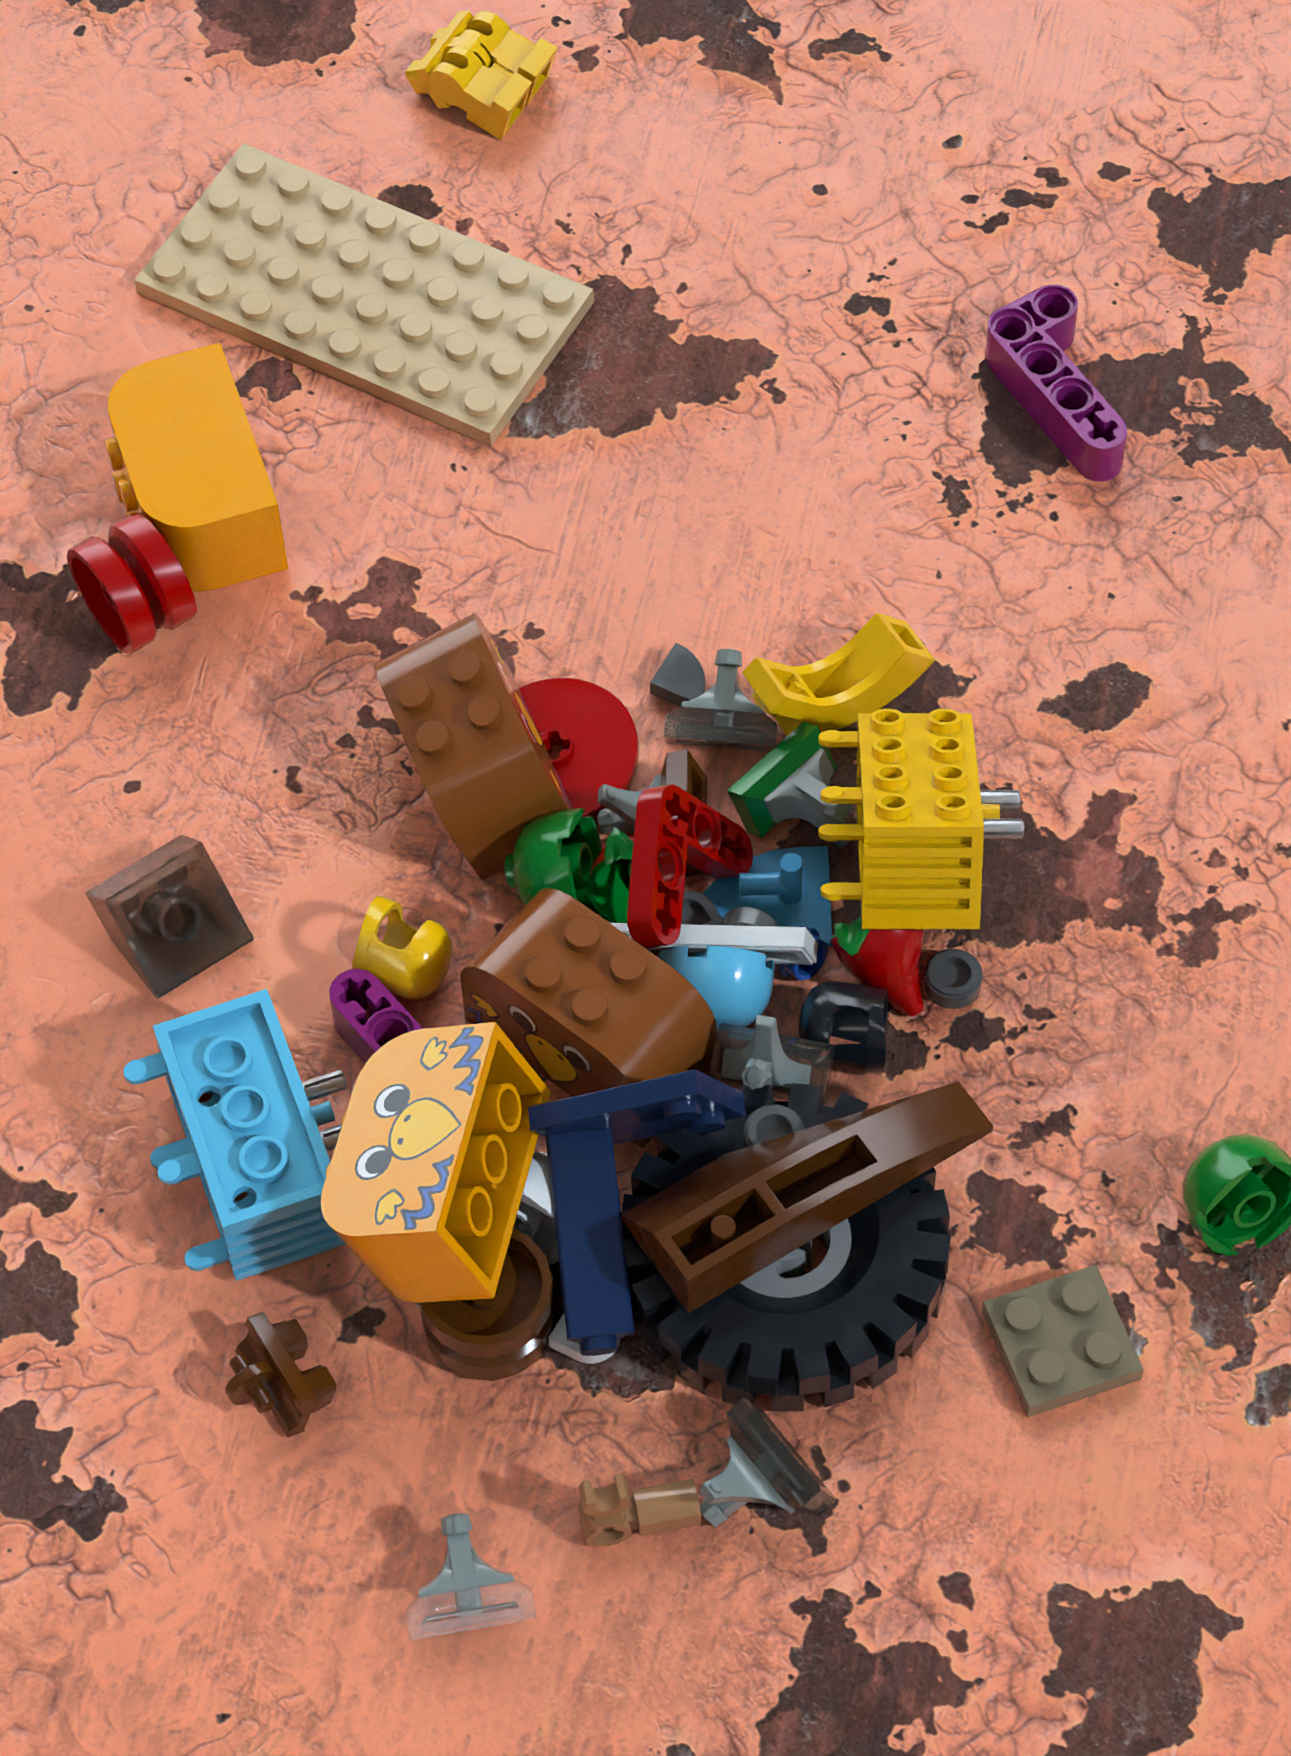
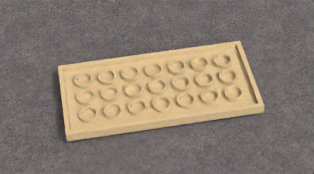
M244 143L134 280L136 292L139 295L488 446H492L594 303V289Z

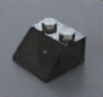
M179 835L85 892L111 941L154 997L158 999L254 940L203 843L184 835Z

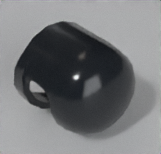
M827 981L812 988L804 999L799 1017V1040L804 1053L811 1060L820 1064L855 1065L865 1068V1073L881 1075L884 1072L886 1061L885 1027L888 1008V988L840 981ZM833 1036L859 1043L830 1045V1037Z

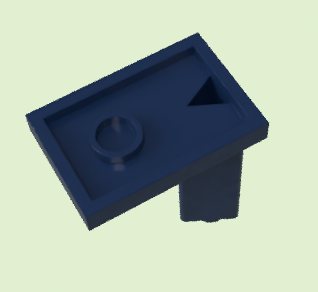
M695 1069L528 1107L530 1131L546 1137L567 1340L580 1344L581 1355L598 1356L616 1352V1340L634 1334L613 1145L689 1129L693 1133L716 1132L726 1127V1120L746 1116L743 1092Z

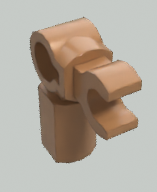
M622 1474L615 1475L614 1483L607 1487L592 1488L590 1480L582 1481L579 1485L581 1501L578 1506L585 1540L590 1546L604 1547L618 1544L631 1536V1530L638 1529L639 1536L701 1525V1510L694 1479L632 1490V1498L629 1496L626 1477Z

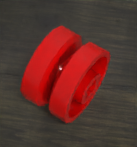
M131 513L110 525L108 543L99 537L91 536L68 549L66 557L69 569L80 595L100 628L123 653L132 654L153 642L156 635V624L165 629L173 630L196 616V600L185 572L164 537L142 514Z

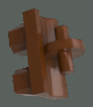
M264 1312L247 1317L245 1324L249 1332L245 1339L237 1345L235 1351L237 1356L233 1357L229 1362L235 1376L226 1385L225 1393L234 1405L252 1402L259 1413H264L271 1409L287 1437L302 1433L310 1414L331 1403L337 1388L336 1382L326 1366L318 1365L302 1372L298 1369L294 1361L304 1358L308 1342L307 1336L297 1319L271 1324Z

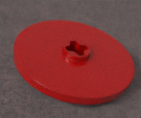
M545 679L519 688L548 754L552 753L553 746H563L564 750L560 751L559 758L552 760V763L573 809H585L582 817L592 816L593 818L597 816L600 810L606 809V807L598 803V789L603 784L626 790L637 768L639 740L635 724L627 708L608 690L597 684L580 679Z

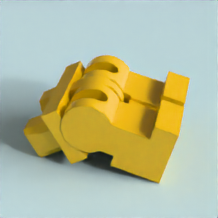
M470 10L459 11L447 27L437 29L430 38L429 51L422 60H413L405 71V76L416 94H429L438 109L449 108L451 105L460 107L467 112L466 119L501 141L521 115L525 105L527 106L549 77L558 47L543 38H540L537 43L532 42L511 30L502 18L492 12L480 11L473 17Z

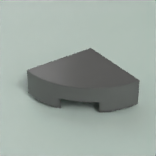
M675 643L650 682V694L681 707L682 702L692 700L705 693V675L700 662L693 653L684 646ZM692 711V712L697 713V714H700L701 711Z

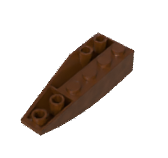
M957 1081L724 1154L623 1213L622 1221L684 1308L690 1313L993 1132V1124L960 1082Z

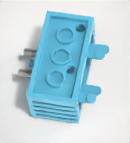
M267 989L153 1025L159 1053L127 1063L123 1070L124 1077L127 1082L135 1085L166 1075L167 1084L186 1138L154 1149L150 1156L151 1164L158 1170L160 1181L168 1185L200 1176L221 1236L219 1239L189 1249L184 1257L186 1266L193 1271H202L229 1261L235 1280L238 1281L345 1245L344 1241L327 1224L321 1210V1194L326 1179V1170L331 1162L327 1151L335 1149L342 1124L319 1131L318 1126L335 1121L329 1101L312 1107L309 1104V1101L346 1090L347 1082L343 1072L337 1070L301 1082ZM204 1093L213 1095L207 1102H198L200 1096ZM240 1193H248L241 1201H234Z

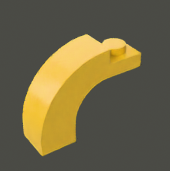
M877 612L850 641L831 655L817 662L803 666H788L756 657L743 670L742 674L754 689L752 697L756 704L764 712L773 716L788 736L802 722L818 726L821 733L827 730L837 731L858 721V713H872L881 709L911 686L931 666L935 659L907 621Z

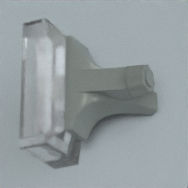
M454 1513L441 1518L442 1535H447V1551L444 1563L436 1577L427 1585L418 1589L419 1595L406 1608L410 1640L535 1619L536 1611L531 1587L514 1579L512 1572H504L488 1565L475 1551L469 1537V1531L473 1530L469 1514Z

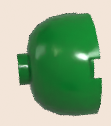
M562 809L543 814L528 823L516 839L513 853L506 856L505 876L509 887L516 888L518 897L524 906L540 890L551 888L570 895L597 915L599 914L588 896V880L591 866L602 851V845L592 816L582 817L585 809Z
M1251 1134L1231 1135L1208 1145L1189 1167L1183 1182L1184 1210L1193 1228L1213 1252L1227 1256L1238 1255L1239 1253L1233 1246L1254 1237L1256 1239V1249L1261 1248L1272 1242L1291 1225V1158L1275 1142Z

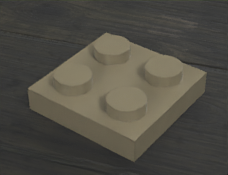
M1097 1265L983 1301L982 1313L1027 1417L1142 1379L1143 1367Z

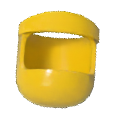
M376 896L370 903L364 917L355 949L352 969L369 971L380 980L391 994L398 997L422 999L431 995L443 982L453 956L452 941L447 930L434 920H427L419 929L413 928L403 920V908L400 903L384 896ZM388 916L386 933L381 942L377 937V931L384 918Z

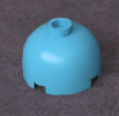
M688 945L664 948L658 954V958L685 977L707 1002L716 1020L717 1040H727L730 1029L744 1028L756 1020L757 1015L763 1013L769 1003L773 987L775 962L773 959L766 961L767 955L741 948L706 945V952L696 953L693 957H688Z

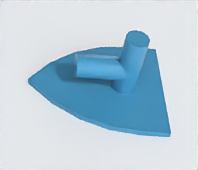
M828 846L778 849L754 856L748 873H739V876L716 879L702 893L712 901L723 920L726 913L732 909L739 907L756 908L770 915L779 927H813L819 932L820 939L827 946H832L830 942L832 938L831 902L820 894L821 886L830 883Z

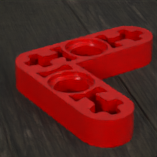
M673 784L643 790L638 797L636 807L627 925L632 939L646 949L671 945L679 937L682 921L686 861L716 879L739 876V873H748L753 861L751 840L747 832L740 825Z

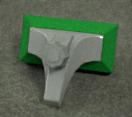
M802 722L727 790L747 833L763 838L779 822L789 818H801L817 828L825 824H847L844 818H847L852 810L851 804H828L820 798L821 790L830 786L831 776L838 768L828 747H824L818 742V736L821 733L818 726ZM838 840L834 843L842 849L851 840Z

